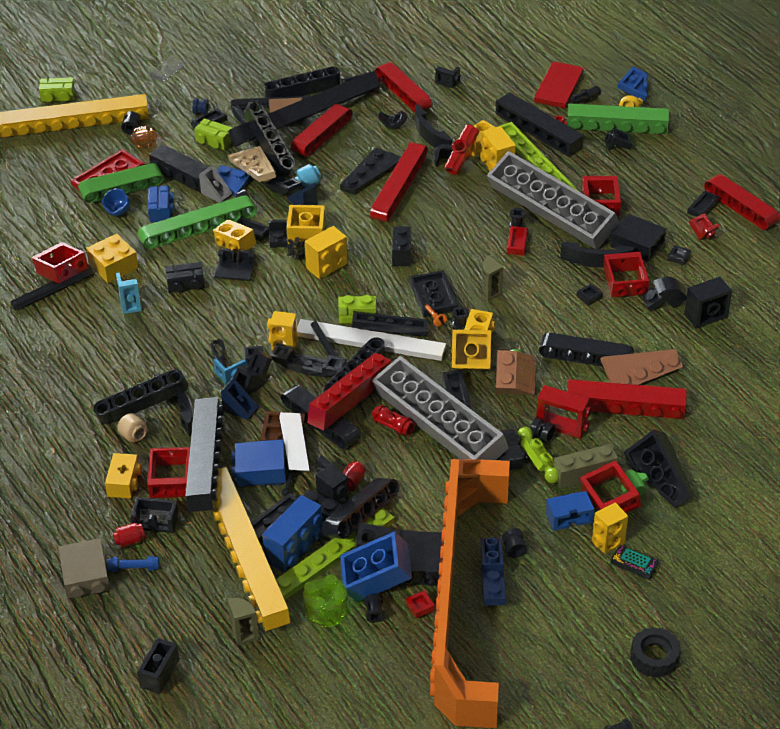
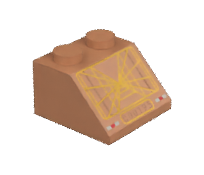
M497 350L496 394L535 395L536 357L519 351Z

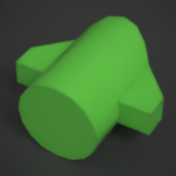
M627 470L625 474L639 492L640 497L647 492V486L644 482L648 481L649 478L645 473ZM622 485L621 490L625 494L627 491Z

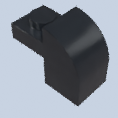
M662 277L653 281L655 287L642 295L650 311H653L664 302H668L675 308L686 301L687 298L684 286L673 277Z
M254 349L248 366H238L233 378L247 393L255 392L264 386L270 378L271 374L267 371L273 358L261 349Z

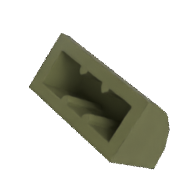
M490 255L482 263V296L487 301L501 295L503 285V266Z
M228 598L230 626L237 645L258 640L256 612L251 603L241 598Z

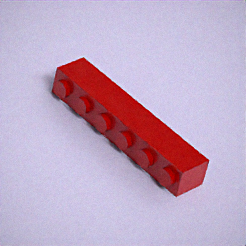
M374 353L309 403L307 423L323 431L375 390L372 379L389 366L391 360L381 354Z
M568 379L567 392L588 397L591 412L684 419L686 389Z

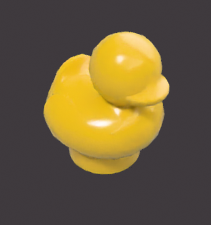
M629 95L621 99L619 106L640 107L643 104V100Z

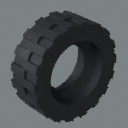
M655 627L645 628L633 638L630 653L632 664L639 672L644 673L646 676L649 675L656 678L670 675L679 664L680 642L668 630ZM649 645H658L663 647L667 654L664 659L655 660L647 657L644 650Z

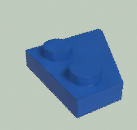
M632 66L618 83L617 88L645 101L647 98V73Z
M221 165L217 170L235 197L239 191L245 189L252 179L243 170Z

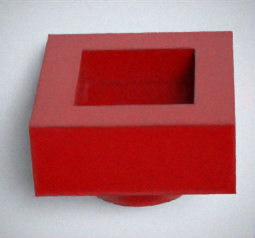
M425 590L405 598V604L415 618L435 611V605Z

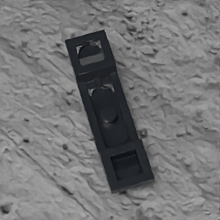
M418 104L415 105V125L420 136L434 148L442 144L452 145V139L445 131L437 132L427 122V113Z
M275 167L273 169L276 178H272L268 182H262L268 189L277 194H285L302 186V182L295 178L287 180L279 176Z
M561 242L560 258L582 266L603 268L604 255L634 252V247L616 246L615 250L579 248V243Z
M279 343L275 345L269 355L273 358L274 362L292 371L321 377L334 376L347 362L346 358L328 355L327 359L295 353L294 347Z
M184 392L172 398L180 409L181 425L190 437L193 423L192 408Z

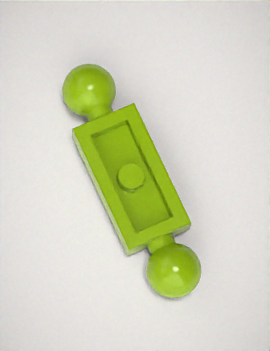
M520 428L517 433L520 437V444L539 471H545L547 482L551 484L557 483L559 477L556 468L553 467V457L546 451L542 441L537 438L533 439V432L530 428Z

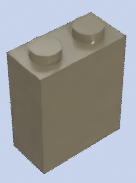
M101 538L58 546L67 599L110 590Z

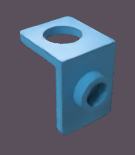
M216 358L213 359L214 372L225 384L234 377L238 366H247L245 359L228 368H225Z

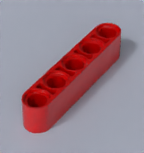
M392 62L375 68L379 80L413 112H415V105L417 104L423 110L432 107V101L428 94Z
M339 104L332 106L294 138L290 147L291 151L304 157L310 156L350 121L352 110Z
M722 174L716 175L704 184L706 191L720 196L721 203L762 230H766L780 220L779 213L774 208Z

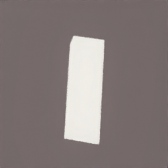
M281 412L279 418L289 470L309 471L301 416L299 413Z

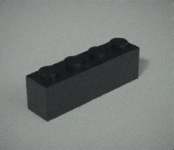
M163 144L149 154L150 163L157 164L162 174L201 193L199 174L206 170L208 166Z

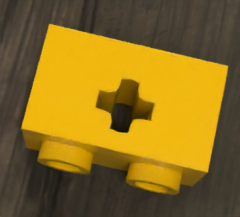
M113 453L105 481L107 497L132 498L133 491L137 490L138 486L137 476L141 475L142 464L138 462L137 455Z

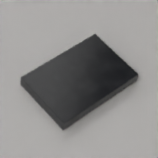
M444 270L409 277V284L423 318L432 316L425 308L427 304L438 315L452 312L454 308L459 307Z

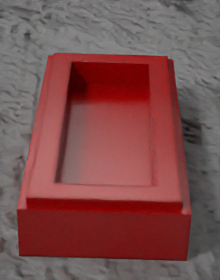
M510 227L507 254L525 255L528 228Z

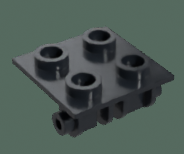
M222 248V250H218V257L220 258L214 278L250 280L256 260L255 252L238 249L236 254V249H233L232 253L231 249Z

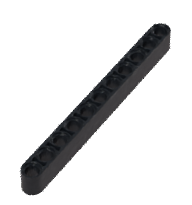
M372 71L268 113V116L276 130L329 109L335 104H341L377 89L382 85L376 72ZM248 122L227 131L234 147L256 139Z

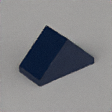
M313 183L290 195L287 199L294 205H317V186Z
M234 378L221 390L224 411L247 420L259 407Z

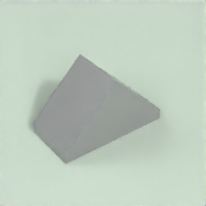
M213 165L199 174L201 194L219 203L232 194Z

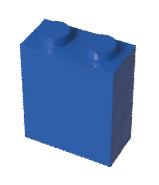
M283 439L235 443V452L231 453L232 464H235V466H232V478H236L237 486L286 483Z

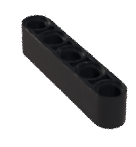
M328 67L266 82L264 85L265 98L305 96L325 91L340 85V69Z
M251 100L244 111V117L272 166L276 168L277 174L281 177H288L295 166V161L263 105L258 100Z
M545 333L542 336L539 353L546 358L603 367L600 358L634 354V349L627 344L557 333Z
M378 337L371 338L323 387V393L374 353L385 357L384 340Z
M173 369L99 400L95 403L93 411L101 423L111 424L120 420L126 414H135L182 394L188 389L189 385L182 371Z
M296 384L284 392L280 398L284 406L293 413L305 414V422L307 423L309 403L315 400L316 397ZM340 417L324 431L309 424L342 450L348 448L361 437L358 429L343 417Z
M389 478L374 479L324 520L321 528L323 536L338 539L347 538L358 528L360 522H366L398 494V481Z

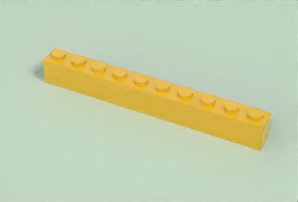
M146 94L0 112V138L123 122L125 113L129 111L139 114L140 120L149 119Z
M227 467L220 468V475L218 476L219 488H215L218 493V501H214V510L212 511L215 521H220L218 526L221 535L226 536L224 541L227 550H232L230 552L232 562L238 565L236 566L239 578L244 579L242 581L245 593H250V596H248L249 602L257 610L255 611L258 624L262 623L265 631L289 624L288 607Z

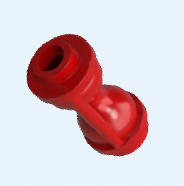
M383 404L375 407L372 412L375 423L385 425L398 432L401 436H410L414 431L415 422L410 417L399 415Z

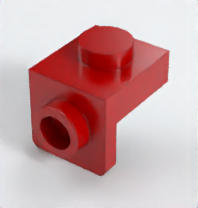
M705 213L688 222L699 240L705 237L707 239L713 237L716 234V230L720 227L718 223L712 225Z

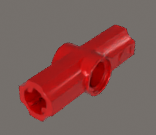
M469 124L465 125L459 139L454 141L452 145L453 151L444 167L445 171L455 176L459 174L465 160L471 157V148L480 132L478 128Z

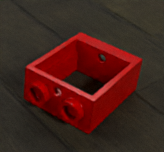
M583 176L582 194L589 197V194H614V200L594 201L615 212L616 216H620L621 199L618 177Z
M62 242L32 257L37 274L58 284L89 268L83 251Z
M640 252L604 255L603 270L611 297L644 295L648 292L649 278ZM636 270L638 280L615 282L612 272Z
M544 385L537 398L536 417L543 419L545 423L555 424L556 432L581 439L583 432L588 431L590 421L587 418H589L591 413L589 398ZM550 405L578 413L577 420L550 413Z
M190 447L150 449L148 473L150 498L185 497ZM186 465L185 477L156 478L157 466Z
M616 460L580 477L581 490L587 492L596 512L615 502L625 513L641 507L639 492ZM617 476L627 493L603 504L592 487Z

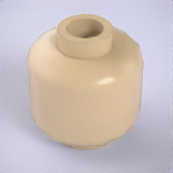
M129 413L120 419L117 430L129 442L135 443L145 437L147 424L136 414Z

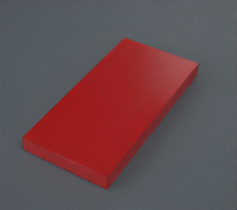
M553 61L534 96V102L565 109L583 74L584 67Z
M122 149L70 180L71 185L79 190L78 185L84 180L143 166L145 163Z

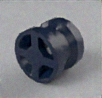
M194 98L193 114L202 113L204 115L208 113L209 100Z

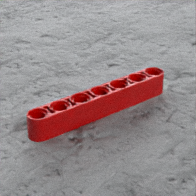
M409 143L373 203L370 211L371 219L389 222L427 156L428 147L426 145Z

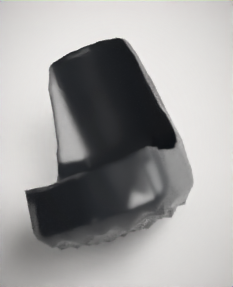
M402 110L392 116L379 112L378 118L386 128L395 129L406 122L407 114Z
M442 144L435 148V166H438L439 159L450 157L453 151L452 145Z

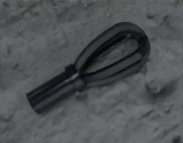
M222 339L213 340L211 342L212 354L214 358L227 368L224 341ZM216 344L222 348V356L218 355L215 349Z

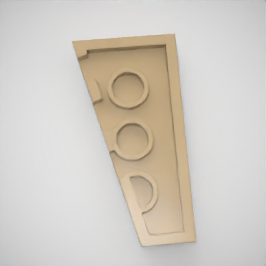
M260 146L228 155L231 163L259 182H268L272 178H276L275 171Z

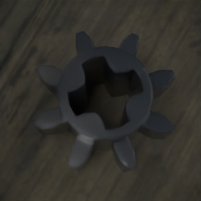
M295 237L294 241L289 239V245L285 247L289 252L287 256L294 255V259H298L299 255L305 257L306 240L300 241L299 237Z

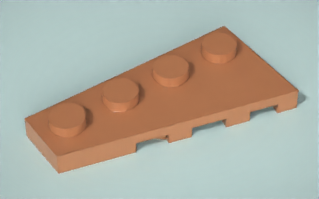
M676 349L600 358L610 383L639 385L683 367Z

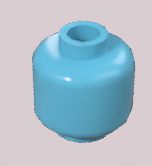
M311 164L298 169L296 172L297 177H295V179L302 182L304 188L313 183L318 185L320 178H322L316 165L312 166Z

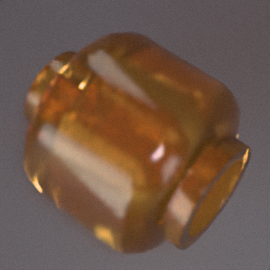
M149 125L136 127L133 130V134H131L132 143L140 149L153 146L157 140L155 129Z

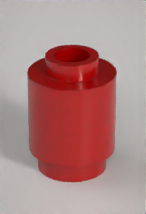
M358 461L349 463L342 472L348 476L349 491L355 490L365 476L366 469Z
M131 523L115 528L116 532L113 533L115 544L120 545L121 548L141 543V540L145 539L141 523Z

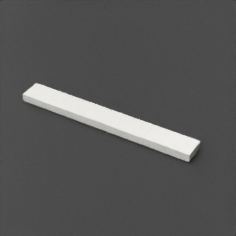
M300 319L297 326L298 337L319 340L310 325L314 321ZM317 322L328 341L333 343L363 347L371 338L378 337L384 340L386 352L442 361L446 349V343Z

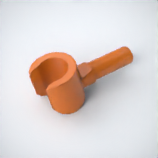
M428 304L425 306L434 318L433 324L439 327L442 323L447 322V317L444 314L438 315Z

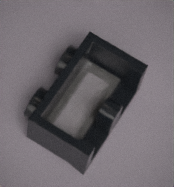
M136 497L131 513V522L141 523L144 531L174 533V526L178 516L177 501Z

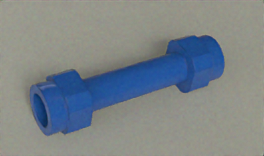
M148 556L147 559L119 560L118 557H112L107 559V571L119 572V569L148 568V571H155L159 569V557Z

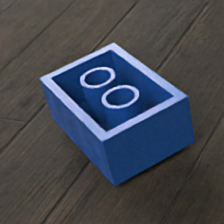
M301 495L262 534L264 554L270 565L285 573L297 563V560L303 553L308 552L310 546L316 540L322 537L323 516L321 505Z
M395 531L340 555L343 591L356 602L363 600L369 594H377L412 579L408 543Z

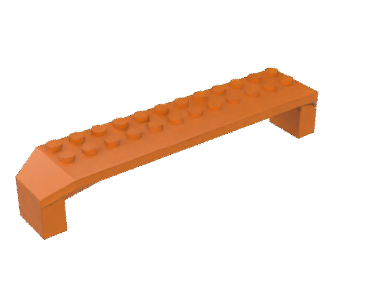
M451 459L449 482L446 481L445 494L448 495L445 497L444 510L447 511L443 513V526L446 527L442 529V542L444 543H442L440 550L441 562L439 563L440 576L437 589L438 597L436 599L437 611L435 614V632L433 636L434 648L432 650V669L430 673V696H434V706L455 726L497 728L499 683L466 681L447 648L457 516L478 502L508 504L510 461Z

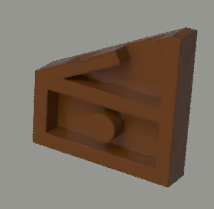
M266 411L260 441L283 439L279 418L281 412ZM299 413L301 416L302 428L304 429L306 419L305 414Z

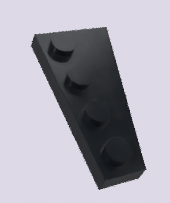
M375 147L340 184V190L353 195L358 194L370 186L372 181L381 179L384 173L392 172L401 156Z

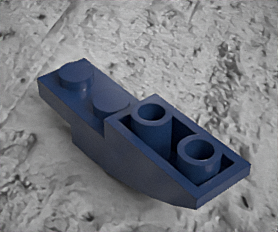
M480 538L484 605H506L502 539Z

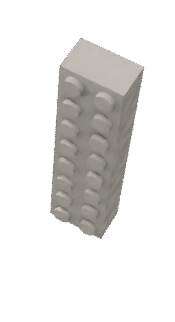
M510 151L503 156L487 175L491 187L594 249H598L610 236L611 231L619 225L615 212Z
M399 356L372 379L378 395L406 417H410L416 425L459 459L496 460L509 449L503 433L403 357Z

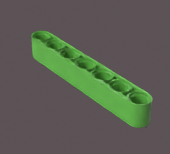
M244 195L143 226L138 230L137 235L145 248L152 249L213 230L226 220L236 222L241 216L249 219L256 215L257 207L249 196Z

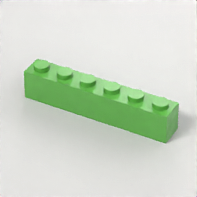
M587 104L568 105L567 126L572 129L611 131L614 127L623 132L667 134L669 109Z

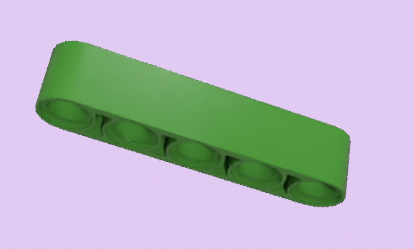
M150 163L84 180L78 185L84 201L92 203L102 200L104 195L113 189H122L127 194L158 186L164 181V177L157 164Z

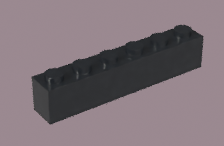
M509 92L496 100V115L508 122H512L518 128L567 157H571L583 149L584 135Z

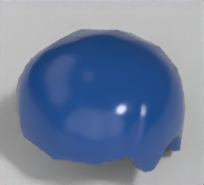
M113 189L104 195L102 204L108 214L120 216L129 210L130 200L124 190Z

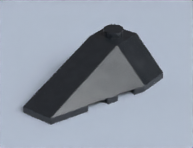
M652 430L623 452L631 468L635 472L645 473L649 478L646 482L652 485L674 508H678L692 498L677 454L666 433Z

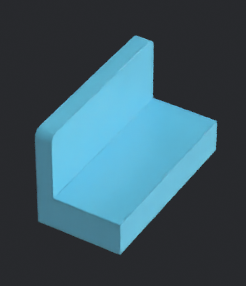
M116 273L123 314L142 311L137 279L121 281L120 273Z

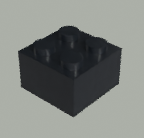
M721 277L688 287L684 315L696 329L728 318L732 289Z

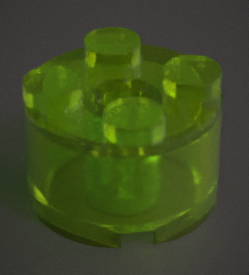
M331 574L318 577L305 584L303 597L306 618L313 624H321L322 627H331L339 624L344 619V615L348 610L345 585L335 575Z

